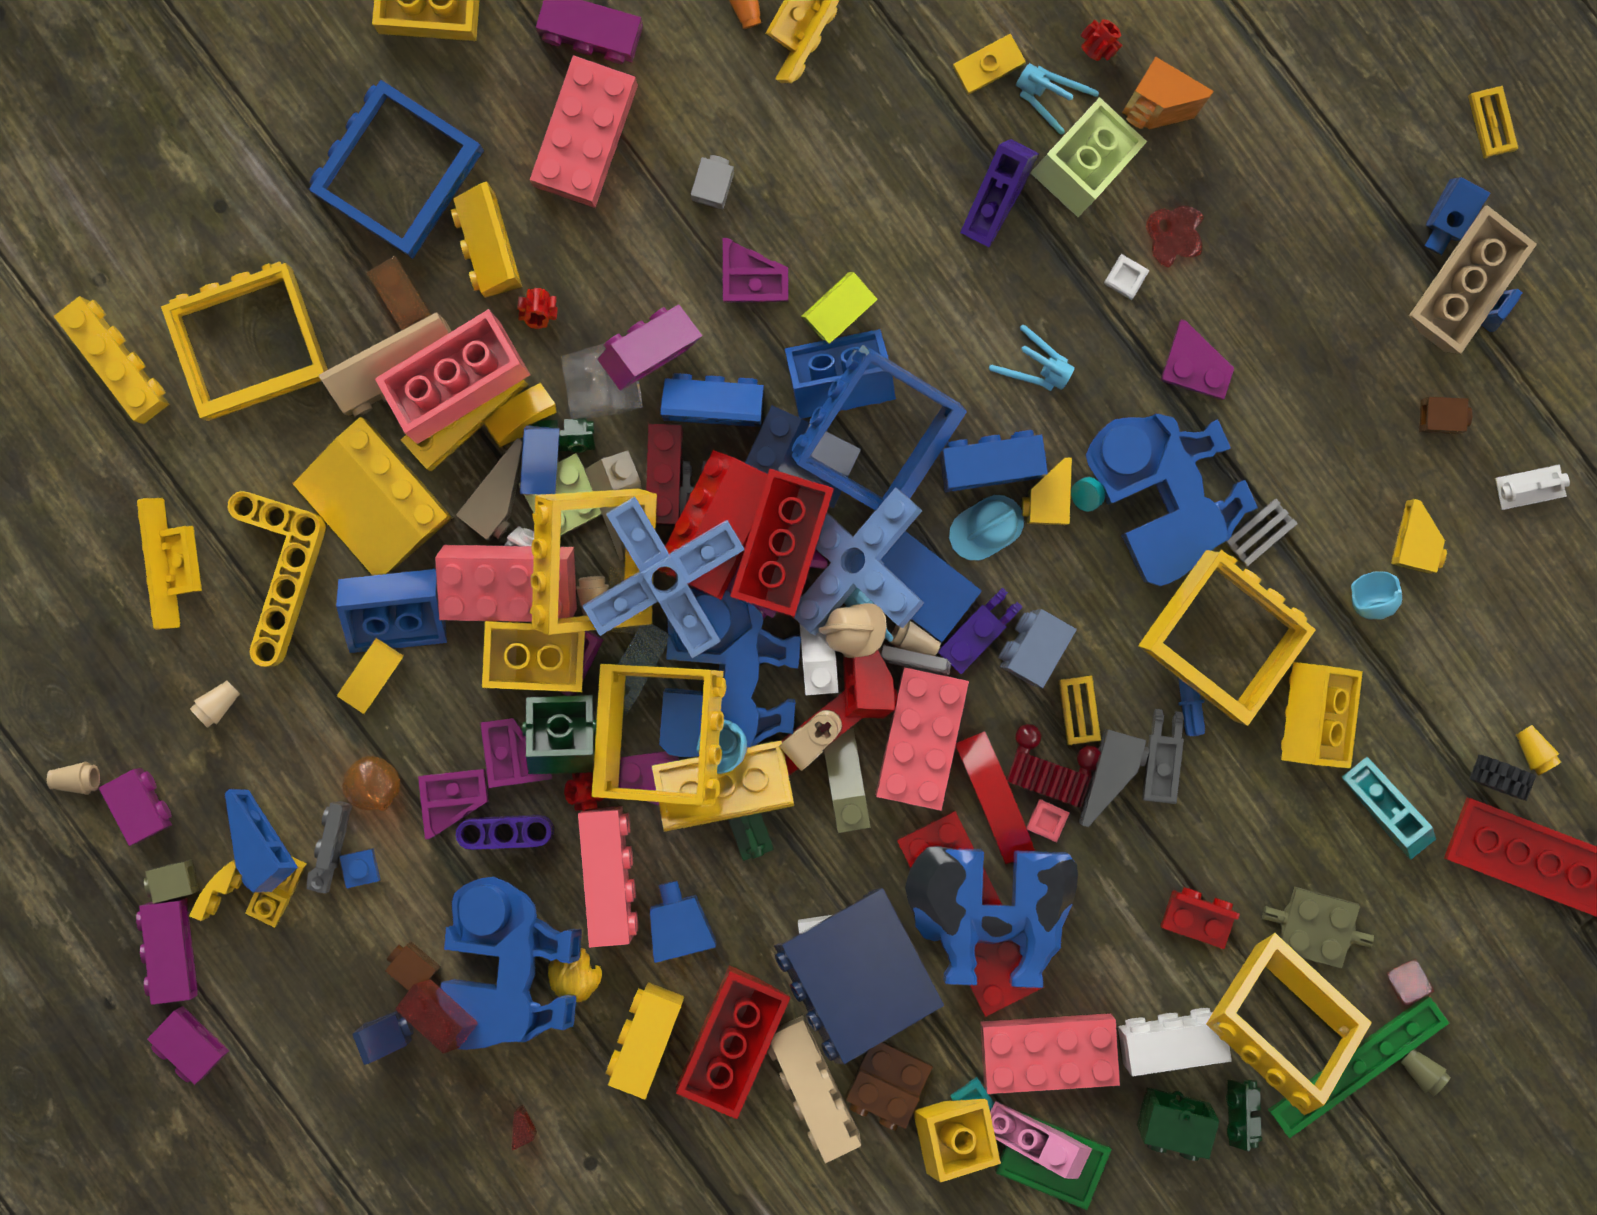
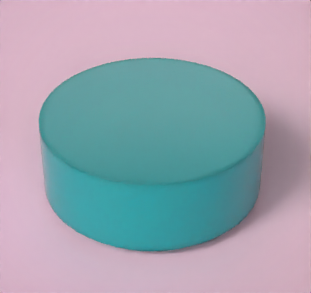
M1084 477L1072 486L1071 497L1079 509L1089 512L1102 505L1105 500V491L1098 480L1092 477Z

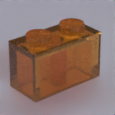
M396 256L367 272L401 330L432 315L431 310L402 262Z

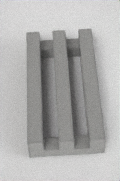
M1274 499L1236 531L1225 543L1245 566H1249L1298 523L1288 515L1289 513L1286 509L1281 507L1280 502ZM1271 511H1276L1277 515L1240 547L1235 543ZM1281 520L1286 523L1250 555L1246 556L1244 554L1249 547Z
M883 646L881 657L886 663L944 676L950 673L951 663L948 659Z

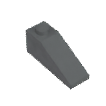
M1104 729L1099 746L1101 755L1099 754L1096 765L1097 769L1091 775L1079 824L1089 827L1137 774L1139 766H1145L1149 754V748L1145 747L1146 740Z

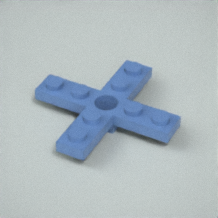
M895 487L854 536L827 512L816 549L831 563L801 597L795 619L810 634L816 636L819 628L827 623L831 612L840 608L852 592L858 588L875 605L879 606L894 623L903 628L922 607L924 602L884 566L881 559L923 510ZM864 553L865 564L859 572L852 574L850 569L852 559L855 555Z
M635 496L607 512V517L640 571L582 605L598 634L601 636L649 606L659 602L692 658L721 642L687 584L745 550L728 520L718 524L669 554ZM660 567H669L676 574L675 584L667 590L657 589L652 583V575Z

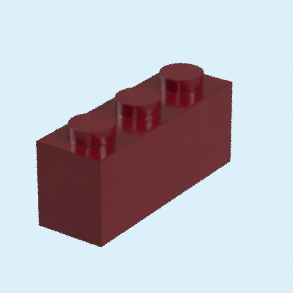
M648 424L646 491L657 494L656 525L675 526L680 518L683 453L682 425Z

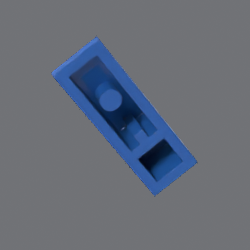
M229 789L225 793L236 868L242 875V882L252 893L272 892L298 866L250 791Z

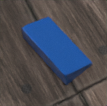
M526 426L524 428L520 494H556L560 428Z

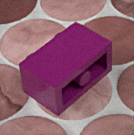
M143 768L133 769L99 787L129 846L138 844L172 826L169 820L172 817L171 811L163 800L160 801L154 791L157 788L155 780L148 771L144 772Z
M183 1006L174 1010L147 1039L152 1044L151 1049L158 1057L163 1060L168 1059L176 1067V1074L185 1082L189 1083L191 1081L194 1085L200 1082L229 1052Z

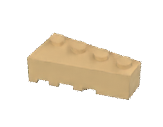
M802 1015L779 1026L767 1051L772 1061L778 1059L783 1070L779 1072L780 1078L786 1090L791 1089L796 1101L793 1102V1105L800 1120L805 1119L810 1129L807 1134L814 1149H819L824 1162L827 1163L861 1147L859 1130L804 1016Z

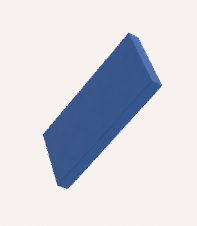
M906 531L881 559L884 563L883 565L924 602L911 619L940 642L944 641L982 592L981 589ZM859 553L852 559L850 564L852 573H857L863 568L865 564L864 553Z

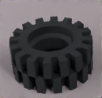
M1478 755L1469 779L1490 789L1527 801L1536 776L1497 759Z

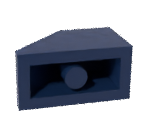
M401 1010L363 1024L352 1035L363 1064L366 1065L407 1046L412 1041L410 1035H413L414 1031L408 1016L403 1017Z

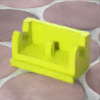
M848 272L801 317L823 341L825 340L830 344L878 299L854 272Z

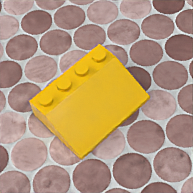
M359 417L335 438L293 483L372 576L391 573L453 518L371 423L363 417Z

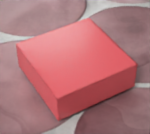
M1038 799L1026 828L1057 843L1070 812Z

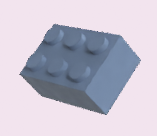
M1038 609L1022 615L1015 628L1019 632L1015 641H1008L998 658L1003 660L1000 665L1001 668L1034 687L1043 688L1077 629L1043 609Z

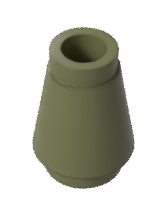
M1415 1049L1400 1060V1063L1404 1065V1068L1424 1093L1429 1092L1432 1096L1438 1094L1451 1078L1446 1073V1068L1419 1051L1417 1052Z

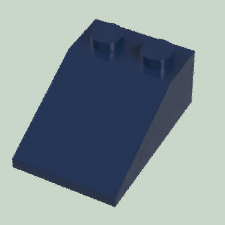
M772 405L745 463L768 474L769 469H773L834 488L829 507L834 509L842 491L797 465L791 456L794 442L801 434L805 435L811 424ZM825 432L811 456L848 477L861 449Z

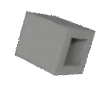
M711 155L710 159L701 158L691 192L692 201L724 209L734 175V167L729 165V160L715 155Z

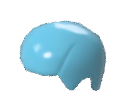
M1375 571L1362 575L1351 585L1353 607L1356 613L1363 618L1382 620L1394 615L1402 604V591L1399 579L1389 572Z
M724 720L723 729L720 731L719 745L722 749V759L717 768L718 774L730 772L743 761L747 752L745 734L736 723L730 720ZM700 735L697 743L698 746L696 749L698 753L700 750Z

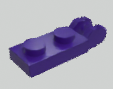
M1003 587L985 606L981 605L938 650V653L943 658L948 659L951 666L958 673L962 674L1022 608L1018 602L1012 604L999 620L990 612L1005 599L1008 592Z

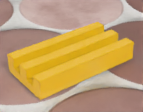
M1503 86L1468 95L1483 158L1516 151L1518 145ZM1492 95H1495L1507 145H1502L1490 97ZM1480 98L1483 101L1494 148L1491 146Z
M1092 676L1058 680L1067 745L1101 741ZM1083 683L1086 685L1092 735L1088 736L1086 735L1080 684ZM1068 685L1073 687L1079 737H1074Z

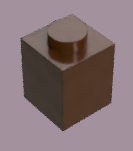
M1427 397L1421 399L1419 432L1444 434L1467 432V427H1470L1472 423V408L1468 407L1467 398Z
M409 942L404 948L399 944L386 959L391 964L385 972L416 996L441 966L414 943Z

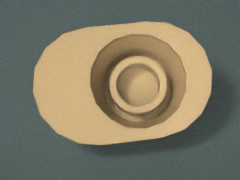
M871 603L837 608L831 612L826 626L820 627L819 632L826 635L828 646L832 650L841 652L844 657L869 656L881 647L885 639L886 617L879 606Z

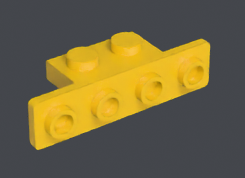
M839 0L783 1L765 33L790 50L787 59L776 76L777 81L792 84L801 77L805 70L804 62L808 55L820 44V34L825 25L829 24L837 13L836 6Z
M138 499V518L153 628L155 630L180 627L177 595L202 591L194 527L182 526L168 529L164 499Z

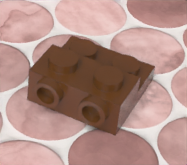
M881 1042L866 1051L845 1095L846 1101L851 1103L849 1109L865 1117L868 1112H871L880 1117L879 1123L891 1130L896 1131L898 1126L906 1129L918 1104L920 1093L933 1068L932 1064L890 1044Z

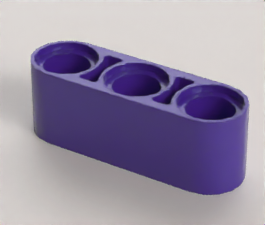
M543 815L477 817L462 822L456 829L455 836L461 847L470 850L539 847L551 840L554 835V825L548 817ZM540 822L546 827L547 832L544 839L539 840L532 837L530 834L532 823ZM502 823L510 825L513 829L514 834L509 841L500 839L497 834V828ZM467 825H475L480 830L481 835L478 842H470L465 837L464 832Z

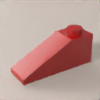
M877 650L874 654L864 657L847 658L843 655L846 717L884 719L895 710L898 693L893 687V677L879 651Z

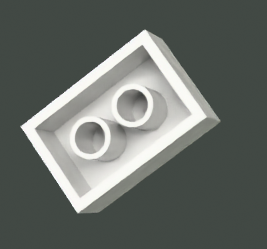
M1210 1008L1194 1009L1190 1011L1191 1015L1178 1017L1177 1013H1165L1158 1015V1020L1145 1022V1018L1126 1020V1025L1118 1026L1125 1068L1132 1076L1231 1062L1230 1046L1206 1025L1213 1013L1210 1012Z

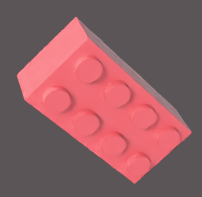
M573 55L530 177V181L535 188L596 208L638 87L636 77Z
M488 309L378 376L375 380L404 433L418 444L530 376V373L502 324Z
M444 545L435 557L439 620L532 622V614H530L533 596L531 575L533 573L534 556L531 546ZM560 547L558 619L573 617L577 610L574 547Z
M902 667L897 691L898 698L892 714L875 794L876 797L942 811L969 681Z
M623 806L582 810L578 813L589 948L630 944L633 936L637 935V931H639L637 911H631V902H634V898H636L635 879H629L628 869H631V866H633L632 846H626L625 836L631 831L629 813L623 814Z
M1111 1013L980 1022L984 1087L987 1094L1120 1086L1116 1019Z

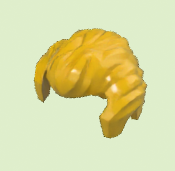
M581 948L579 961L572 963H562L557 959L551 961L548 966V978L551 989L558 997L575 995L576 1002L586 1001L599 986L602 971L598 965H595V969L591 968L590 956L586 953V949Z

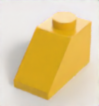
M1072 458L1062 459L1028 491V497H1022V516L1027 517V524H1070Z
M1420 500L1406 501L1391 564L1425 573H1437L1438 568H1442L1446 560L1447 550L1443 549L1445 540Z

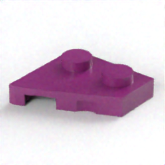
M723 238V303L788 302V267L776 261H771L763 257V255L733 242L729 238Z

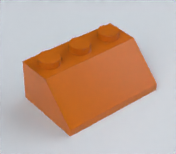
M1155 57L1122 113L1127 116L1126 120L1135 127L1143 129L1145 126L1148 129H1153L1195 118L1214 91Z

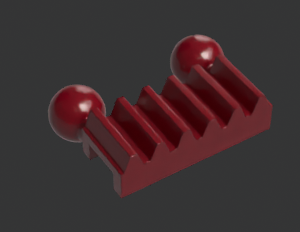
M1033 724L1020 726L1015 735L1018 748L1015 752V758L1009 775L1006 777L1007 782L1081 808L1091 780V774L1097 769L1096 765L1101 751L1095 746L1083 747L1077 755V762L1080 766L1079 772L1029 755L1030 751L1040 744L1041 732Z

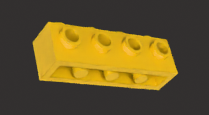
M79 296L55 314L54 318L132 420L145 424L170 405L163 396L166 393L155 378L150 379L143 370L146 366L135 352L130 353L124 346L125 338L115 326L110 327L103 318L106 314L95 300L89 301Z
M523 379L418 444L407 435L401 441L427 470L433 471L480 429L496 410L518 395L528 384Z

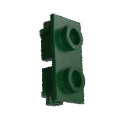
M587 418L564 419V430H560L558 451L583 453L587 450H595L593 437L594 421H587ZM541 420L528 426L558 428V420Z
M761 813L728 819L743 861L760 857L764 853L774 850Z
M1228 1080L1226 1102L1228 1105L1229 1124L1227 1126V1136L1229 1138V1146L1245 1151H1250V1148H1258L1259 1142L1262 1141L1261 1117H1250V1111L1261 1110V1087L1257 1086L1256 1080H1244V1083Z

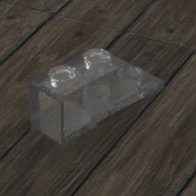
M604 344L561 356L571 419H588L643 408L639 380L620 391L597 360L606 350L603 346Z

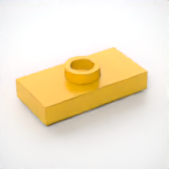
M1010 33L954 63L952 67L967 95L1024 66L1026 61Z

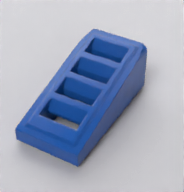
M1519 289L1504 291L1481 326L1489 332L1496 331L1516 305L1523 292Z

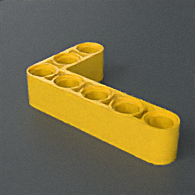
M240 491L233 494L228 501V511L233 518L286 535L250 647V656L255 664L265 667L276 666L286 656L326 532V524L318 514L253 493ZM249 498L252 501L253 509L251 513L243 516L240 513L239 505L242 500ZM281 508L284 513V520L281 524L274 526L270 520V515L273 510ZM307 518H312L316 525L315 530L311 535L306 536L301 530V525ZM297 549H301L305 553V562L300 567H295L291 561V556ZM290 580L295 585V593L292 597L285 598L282 595L281 587L284 582ZM278 611L285 617V624L279 630L275 629L271 623L273 614ZM266 643L272 644L275 649V655L270 661L265 660L261 654V649Z

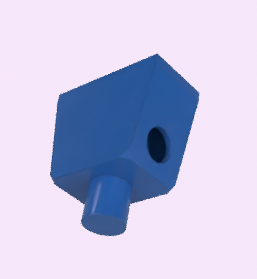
M1462 177L1450 179L1425 225L1433 230L1425 247L1442 255L1450 240L1461 241L1490 195V192ZM1449 214H1452L1454 217L1452 227L1447 223V216Z
M678 880L660 884L659 889L663 903L651 906L650 908L654 962L657 963L715 948L717 944L715 936L697 896L693 895L682 898Z

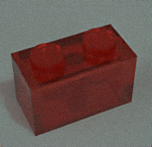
M432 980L415 983L395 1008L399 1014L442 1053L460 1048L478 1024L472 1016Z

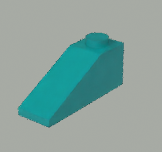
M1368 757L1342 776V779L1410 860L1436 840L1431 824Z

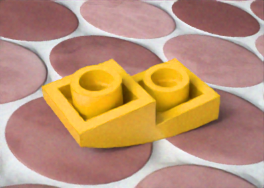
M539 383L501 406L485 421V426L498 446L502 447L515 441L517 438H522L526 426L557 413L556 405L542 384Z
M376 638L337 694V697L365 714L403 658V655Z
M292 857L298 868L272 892L254 893L245 914L275 928L300 881L307 863Z
M235 860L224 866L208 882L196 900L189 917L202 921L209 918L210 914L215 915L221 902V897L217 896L218 893L226 895L233 892L234 888L238 889L240 887L242 875L236 868Z

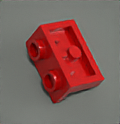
M1183 887L1182 892L1173 890L1160 927L1225 949L1234 919L1238 920L1240 913L1232 910L1233 903L1219 898H1214L1213 903L1202 900L1201 892Z

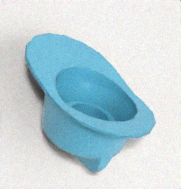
M993 495L983 499L954 519L949 534L952 548L959 556L968 560H982L990 557L1013 543L1020 536L1024 527L1022 510L1014 500L1006 496Z

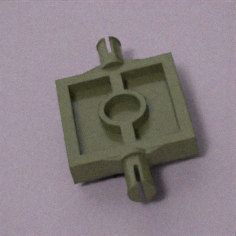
M1294 886L1290 903L1284 911L1265 906L1263 909L1262 919L1280 923V938L1299 956L1308 960L1342 968L1347 950L1352 943L1371 948L1373 945L1371 942L1374 941V935L1356 931L1355 922L1360 909L1358 903Z

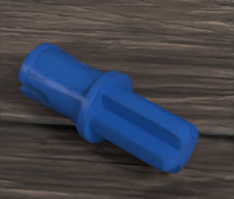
M1178 678L1181 702H1178V705H1182L1186 735H1202L1205 733L1202 703L1205 700L1201 699L1199 693Z

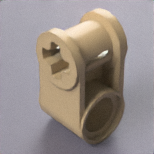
M823 710L817 713L802 728H798L779 747L802 771L840 733L842 728L841 719L834 711ZM829 722L831 724L829 731L827 730L822 733L819 730L821 723Z

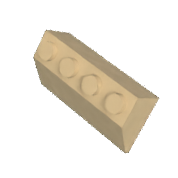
M1484 206L1410 313L1409 317L1419 333L1444 352L1461 354L1537 244L1489 206Z
M436 312L319 374V377L344 414L348 416L354 415L355 418L360 417L373 409L371 404L381 399L387 402L375 378L452 331L446 320Z

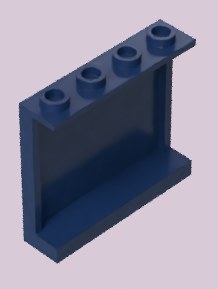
M883 888L874 889L863 895L864 898L788 941L774 945L777 951L775 960L783 972H788L793 982L790 984L793 995L799 1002L803 1001L808 1011L805 1016L810 1027L815 1032L818 1031L824 1041L821 1043L824 1054L830 1061L834 1060L836 1064H846L944 1006Z

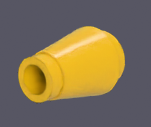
M1533 725L1516 734L1530 770L1534 769L1538 776L1561 763L1557 756L1559 752Z

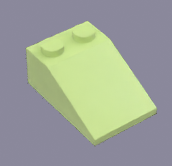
M1099 97L1030 173L1079 217L1147 141Z

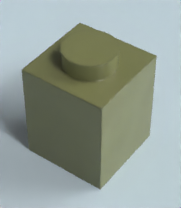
M192 859L145 871L147 877L144 878V888L147 896L152 897L153 903L200 891Z

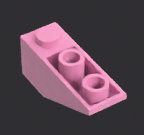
M995 1101L990 1114L996 1140L1064 1178H1079L1092 1148L1063 1132Z

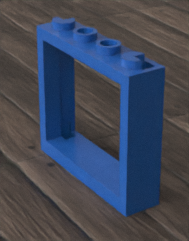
M380 80L377 86H371L365 94V104L359 114L355 112L349 118L346 124L347 132L341 141L336 140L328 151V157L330 158L324 167H319L313 173L310 179L311 187L309 190L316 197L413 259L484 150L478 142ZM386 98L394 101L463 146L403 238H400L327 190Z
M862 344L859 351L855 350L849 356L846 363L847 369L841 379L837 378L831 384L828 390L829 397L823 407L819 406L812 414L810 419L811 425L805 435L801 434L794 442L791 456L800 467L876 510L895 487L901 490L909 499L911 498L967 411L959 402ZM870 362L942 406L883 498L811 456Z

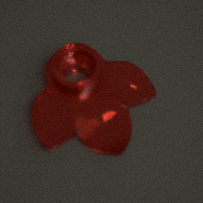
M1179 206L1172 211L1159 209L1150 214L1147 219L1146 229L1149 236L1153 239V256L1160 264L1169 268L1175 261L1176 255L1183 257L1201 255L1202 240L1199 233L1195 230L1204 219L1200 211L1190 206ZM1163 219L1167 222L1166 231H1162L1160 228V222Z

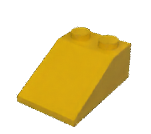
M485 621L482 688L582 692L585 631L548 635L533 629L532 623Z

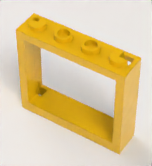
M281 262L268 263L262 266L263 271L250 275V272L236 274L231 277L232 282L219 286V283L205 285L200 288L201 293L189 297L188 294H180L176 298L169 300V304L161 306L201 419L210 421L321 382L319 374L328 370L293 269L288 264H281ZM284 281L313 365L210 400L182 317Z
M638 488L535 495V513L532 514L535 523L534 540L531 546L534 556L533 573L531 575L533 596L530 609L533 629L548 635L596 630L588 616L558 619L561 510L616 507L635 496L655 529L656 493ZM625 549L624 580L640 571L627 549ZM652 605L614 628L652 624Z
M1206 550L1138 647L1233 721L1248 726L1316 629L1306 622L1307 618L1303 612L1294 607L1290 609L1283 604L1285 598L1271 588L1268 590L1263 588L1259 584L1261 579L1256 574L1247 569L1242 571L1235 565L1237 562L1236 558L1229 556L1223 550L1219 552ZM1215 570L1289 628L1238 701L1163 643Z
M600 664L592 797L715 805V800L720 792L717 768L722 759L719 736L724 726V715L721 711L722 697H724L726 692V681L723 678L724 671ZM625 676L704 680L697 793L618 788Z
M1274 933L1256 944L1206 1025L1238 1053L1244 1062L1252 1066L1269 1085L1279 1091L1293 1107L1295 1106L1303 1115H1306L1325 1105L1372 1022ZM1265 967L1342 1037L1315 1085L1236 1013Z

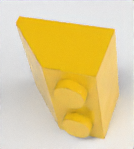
M988 1100L943 1101L914 1110L913 1113L926 1174L940 1183L1001 1164Z

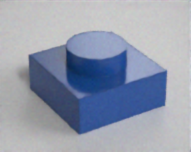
M374 848L339 856L346 888L380 881Z

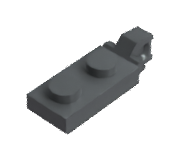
M342 801L332 802L330 807H326L323 813L322 826H325L323 837L318 840L314 851V857L317 858L316 866L312 871L308 872L307 889L320 893H328L330 890L334 869L338 868L339 856L341 855L352 808L350 803Z

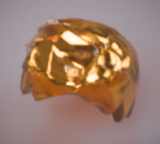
M375 756L362 757L356 760L344 774L342 783L343 793L348 801L359 809L385 811L399 793V773L382 758Z

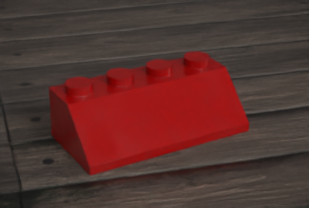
M713 450L665 546L668 553L670 554L725 520H728L745 549L768 474L734 457ZM744 551L687 585L721 600L742 559ZM669 567L657 569L676 580V574L673 569Z
M769 469L730 597L795 618L834 488Z
M729 965L678 1080L676 1094L738 1119L791 997L760 978Z

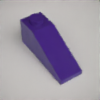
M1012 139L999 144L960 233L987 247L991 246L1022 191L1039 153Z

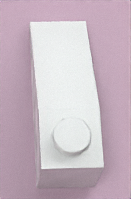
M800 624L805 695L839 693L835 650L828 646L826 635L820 632L816 636L810 634Z

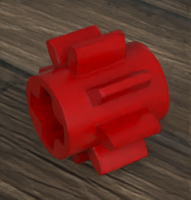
M1103 19L1100 23L1093 20L1080 34L1085 39L1082 43L1083 51L1096 61H1100L1103 57L1108 61L1122 47V44L1117 41L1121 36L1120 30L1114 23Z
M527 289L526 298L518 297L519 321L524 320L530 328H546L549 319H557L556 296L550 297V294L545 289Z
M593 772L572 773L573 780H568L564 787V795L567 802L571 805L575 804V811L598 809L597 802L602 801L604 798L592 797Z

